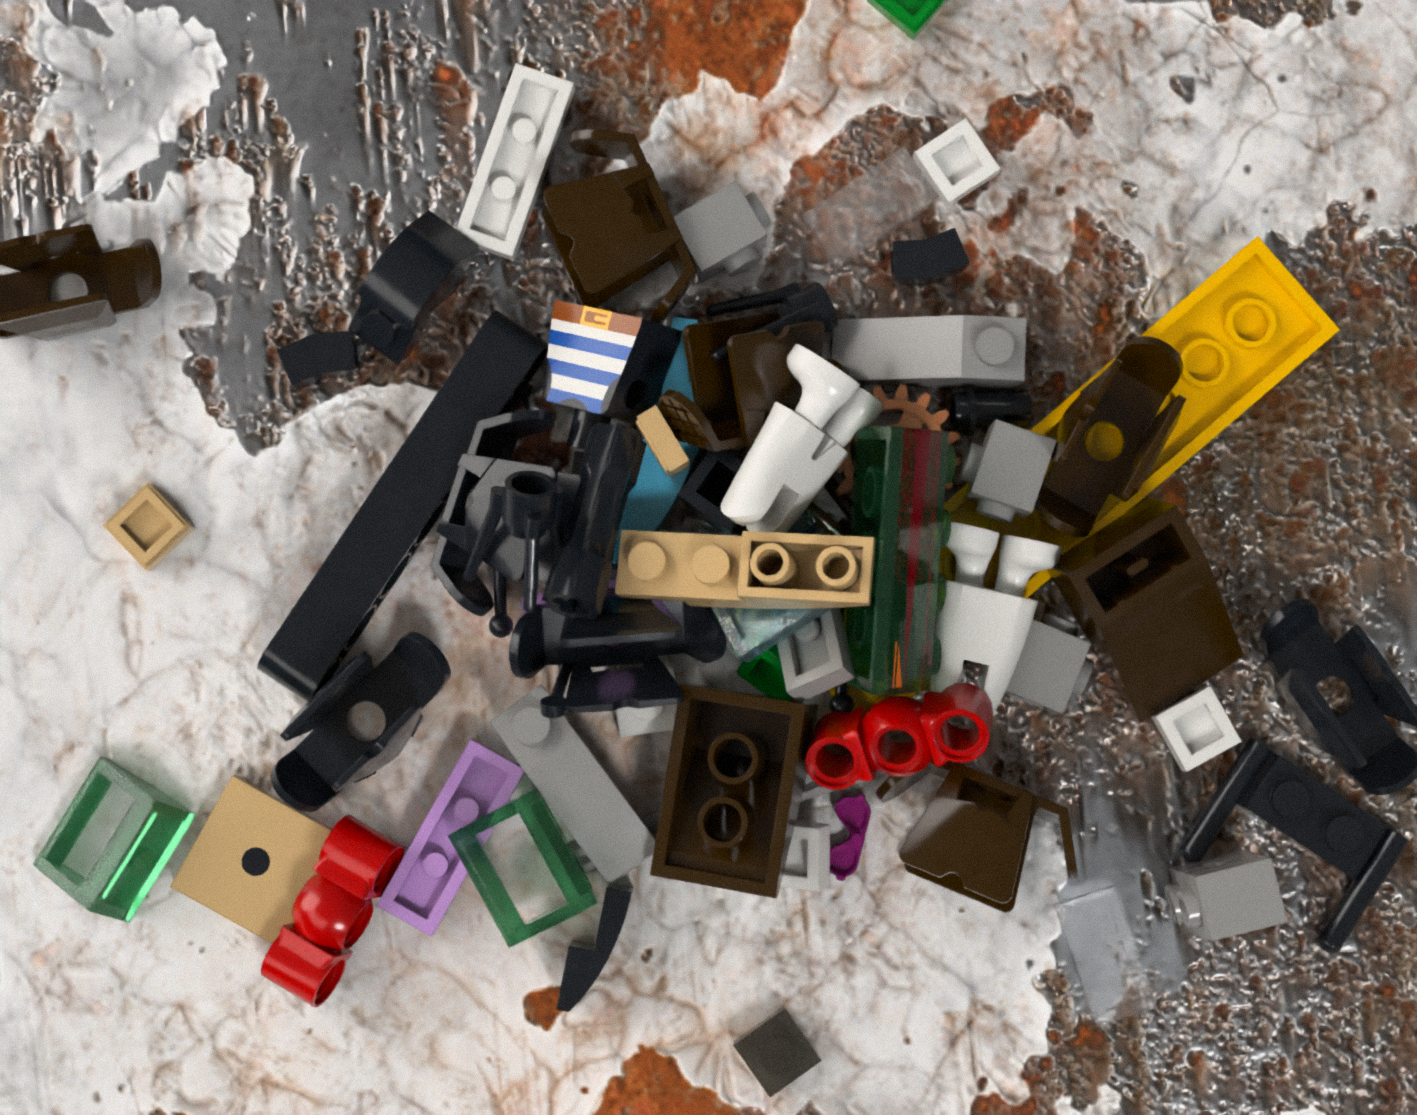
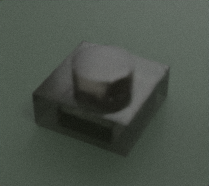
M782 1006L733 1041V1046L769 1097L775 1095L822 1061L785 1006Z

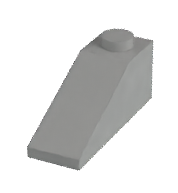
M947 315L839 319L837 328L832 329L831 359L843 364L848 369L850 377L858 382V384L899 386L901 384L910 387L963 389L965 386H972L974 390L1015 391L1024 382L1027 318Z
M540 684L492 719L490 724L567 830L611 886L653 855L656 839L566 714L558 718H547L541 715L540 700L551 694Z

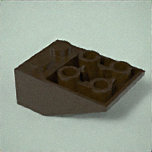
M1148 498L1060 555L1059 562L1053 568L1048 569L1055 584L1138 723H1142L1244 656L1208 559L1175 504Z

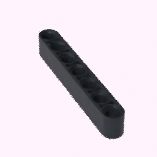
M499 311L491 314L268 644L258 662L257 669L306 702L334 676L445 510L459 468V460L462 453L467 454L477 422L511 411L545 359L548 352V343Z

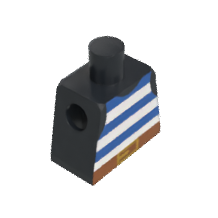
M555 300L542 394L548 402L575 409L566 445L585 450L590 429L598 422L610 424L613 418L636 424V416L655 405L683 331L640 317Z

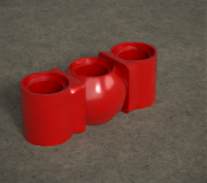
M955 683L946 687L941 693L934 691L925 692L923 702L910 696H889L875 703L868 712H866L864 706L856 708L851 713L832 711L824 715L816 724L805 758L806 770L811 779L818 785L831 790H839L852 786L857 780L874 781L876 770L891 777H909L925 769L932 760L936 767L943 766L949 760L956 763L972 761L978 758L988 745L993 717L992 702L988 694L979 686L970 683ZM962 715L972 719L977 725L970 729H960L950 724L947 719ZM902 730L911 735L914 740L899 743L889 738L885 732ZM834 743L843 745L850 750L851 754L847 756L832 754L826 749L825 745Z
M349 814L338 821L326 838L319 860L312 868L317 874L307 881L294 902L292 908L294 923L282 926L279 936L265 955L260 970L261 975L312 1007L317 1008L321 1006L341 980L345 971L346 961L353 953L349 948L364 933L374 910L372 899L379 898L384 893L385 888L403 859L404 846Z

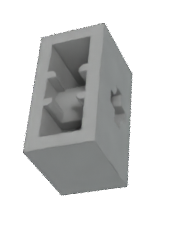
M1240 850L1199 862L1169 868L1173 884L1165 886V896L1172 919L1175 923L1183 922L1185 930L1209 941H1216L1288 922L1272 858Z

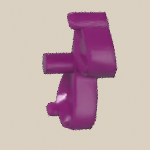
M860 793L856 796H843L835 802L834 806L836 815L849 833L846 841L830 847V873L834 874L839 881H844L847 876L852 875L857 870L871 816L870 805L867 803L865 795Z

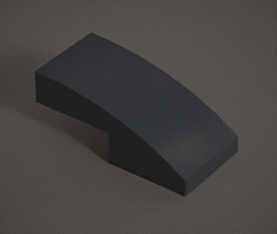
M608 884L596 943L571 941L568 947L556 1010L569 1012L582 999L599 976L621 932L634 887L612 884L610 886Z

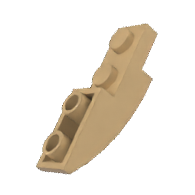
M621 530L615 594L621 598L683 601L689 606L721 608L819 609L870 606L876 540L874 537L743 531L742 536Z

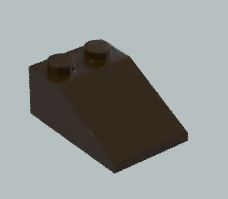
M680 684L685 694V700L677 704L650 875L777 898L807 776L805 758L815 730L819 704L799 703L795 700L699 684Z

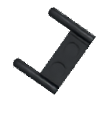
M1249 738L1179 848L1180 854L1187 861H1201L1237 804L1240 805L1242 809L1333 869L1353 880L1317 936V943L1323 951L1332 954L1337 953L1344 945L1409 841L1282 756L1275 754L1259 741Z

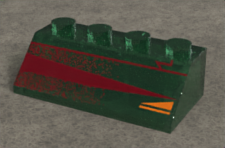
M867 426L856 432L849 536L874 537L876 542L870 606L844 607L843 623L855 673V678L845 683L871 695L930 691L931 675H936L940 668L941 643L938 637H934L936 611L943 609L946 598L945 577L943 573H939L940 549L947 546L951 530L949 511L943 509L945 483L949 484L952 481L955 471V451L952 445H948L949 432Z

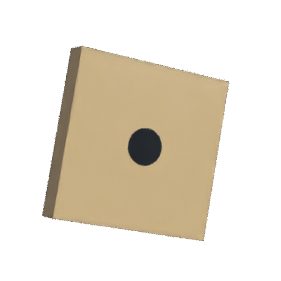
M233 775L170 887L272 944L279 936L283 925L294 923L292 918L294 902L307 881L317 874L312 868L319 860L322 846L333 828L291 807L286 802L245 779Z

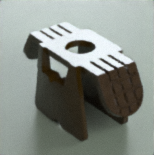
M596 129L575 131L571 134V148L591 156L625 160L628 168L552 185L544 190L543 198L546 206L542 210V217L574 289L583 306L597 308L668 261H671L678 280L650 319V321L662 324L691 286L696 269L684 245L681 232L654 176V172L650 164L647 163L635 134Z
M91 224L44 231L35 235L22 236L0 242V265L20 271L0 276V339L24 335L48 341L110 327L117 322L116 314L147 308L158 299L161 292L162 274L160 260L156 247L149 238L136 239L128 248L102 253V248ZM66 274H75L83 278L88 289L87 295L52 303L50 297L51 287L59 277Z
M765 311L687 325L683 330L682 336L694 403L688 397L675 390H667L658 399L659 410L676 439L680 442L696 445L697 447L706 448L714 452L740 446L752 447L775 402L793 411L796 409L802 395V387L787 366V356L794 345L799 344L822 357L825 334L824 324L819 321H809L787 325L775 337L768 330L755 331L780 319V315L777 312ZM727 344L729 358L720 362L714 361L711 356L712 352ZM825 359L850 376L848 369L843 364L833 359Z
M1148 336L1129 340L1112 364L1080 391V395L1065 411L1057 434L1054 436L1057 442L1051 459L1055 462L1042 483L1034 506L1038 514L1056 529L1071 536L1086 537L1094 527L1096 517L1109 494L1127 502L1140 489L1176 427L1186 401L1185 397L1178 395L1155 417L1166 396L1176 385L1183 372V361L1179 353L1171 345L1160 339ZM1107 422L1114 425L1120 431L1123 446L1115 459L1099 461L1087 453L1084 447V435L1092 424Z
M933 760L925 769L909 777L890 776L876 791V795L881 802H887L905 792L929 773L945 779L899 851L900 859L905 863V869L910 874L1003 913H1009L1015 906L1035 815L1060 825L1068 879L1078 878L1068 808L1038 797L1030 791L960 763L948 761L943 766L936 767Z

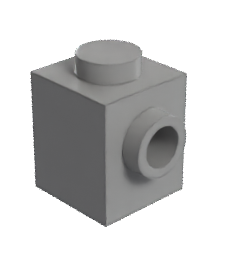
M736 181L673 216L701 283L724 270L727 271L730 277L735 276L752 267L762 258L758 251L766 247L767 233L764 228L771 225L769 216L757 195L751 192L745 196Z
M996 419L988 427L983 445L980 446L972 443L968 450L959 479L969 482L964 498L978 502L975 512L987 518L1012 524L1014 515L1024 519L1033 512L1057 440Z
M1045 613L1041 622L1033 619L1023 651L1004 694L1049 713L1063 714L1071 693L1080 696L1090 678L1094 661L1086 658L1091 643L1076 637L1079 627L1069 621Z

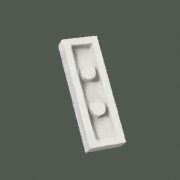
M515 63L456 228L460 233L479 245L478 249L515 261L575 92L573 82Z

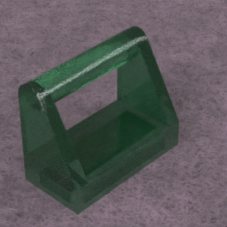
M100 756L33 862V865L86 910L130 923L196 814L112 760ZM114 783L132 797L134 801L85 878L64 865L63 862Z
M536 787L529 789L447 835L508 948L598 903L597 893L546 800ZM517 813L521 816L566 899L525 923L476 836Z

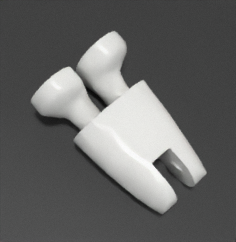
M795 344L788 354L787 366L802 387L800 401L794 411L778 402L774 403L763 427L720 505L724 515L736 524L746 525L748 531L786 533L849 455L844 447L857 431L875 421L884 408L883 403L859 387L858 382L816 353L799 344Z
M944 521L941 539L955 556L956 573L955 581L939 579L932 628L930 662H932V665H930L931 691L941 693L946 687L959 683L964 660L981 663L977 686L988 694L992 702L993 713H995L1023 651L1038 601L1023 596L1025 586L1034 573L1051 569L1059 562L1062 547L1037 540L1003 535L995 588L989 589L983 586L988 564L996 550L1000 533L971 525Z

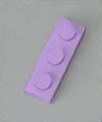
M470 739L376 906L432 937L523 778L525 772L521 766L480 742Z

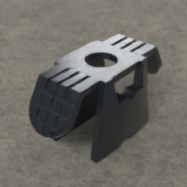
M523 410L478 421L467 454L462 453L459 460V468L442 519L438 523L436 532L440 536L430 567L452 598L463 608L475 615L485 616L494 606L493 598L477 574L473 581L468 582L464 580L463 572L489 510L490 492L493 486L504 487L505 479L514 472L536 471L552 477L557 482V486L563 488L561 510L566 533L580 484L579 475L557 472L555 468L550 466L511 461L519 438L547 431L554 426V418L551 412ZM475 486L471 493L473 504L466 508L467 497ZM501 516L483 562L510 580L518 582L524 579L525 540L512 536L508 532L507 525ZM550 527L547 528L546 534L540 538L538 580L545 585L554 558Z
M608 588L601 614L592 620L568 618L551 611L549 604H537L535 611L525 613L513 629L509 646V662L513 674L516 677L525 679L533 678L547 665L573 663L565 702V711L569 713L614 711L622 707L640 709L678 704L685 700L683 690L658 656L687 654L703 663H711L719 660L724 655L727 639L722 619L714 607L689 606L683 601L621 598L615 594V588ZM622 643V644L616 645V646L605 645V644ZM643 663V668H625L619 672L611 669L592 672L590 668Z
M1307 598L1295 600L1277 611L1267 621L1261 631L1262 651L1281 678L1276 684L1279 696L1314 747L1336 758L1347 776L1368 793L1387 795L1409 786L1417 778V753L1397 736L1384 715L1417 727V707L1378 649L1357 624L1351 627L1334 644L1319 622L1317 607ZM1326 677L1341 679L1350 690V704L1341 715L1336 716L1316 688L1318 682Z
M408 632L374 670L371 655L367 651L350 659L293 716L287 727L280 734L285 741H288L313 730L295 749L282 757L271 770V783L280 798L295 809L304 812H314L335 798L346 786L376 774V771L393 761L402 752L411 736H414L423 721L422 709L444 688L451 677L449 663L440 649L424 635L417 632ZM364 701L377 704L383 710L386 719L382 734L369 742L354 738L347 727L349 711L353 706Z

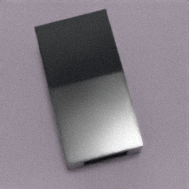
M952 228L924 240L893 241L890 247L892 287L931 285L966 271L970 262L956 229Z
M352 331L312 334L277 350L291 385L298 391L327 378L360 375L357 337Z

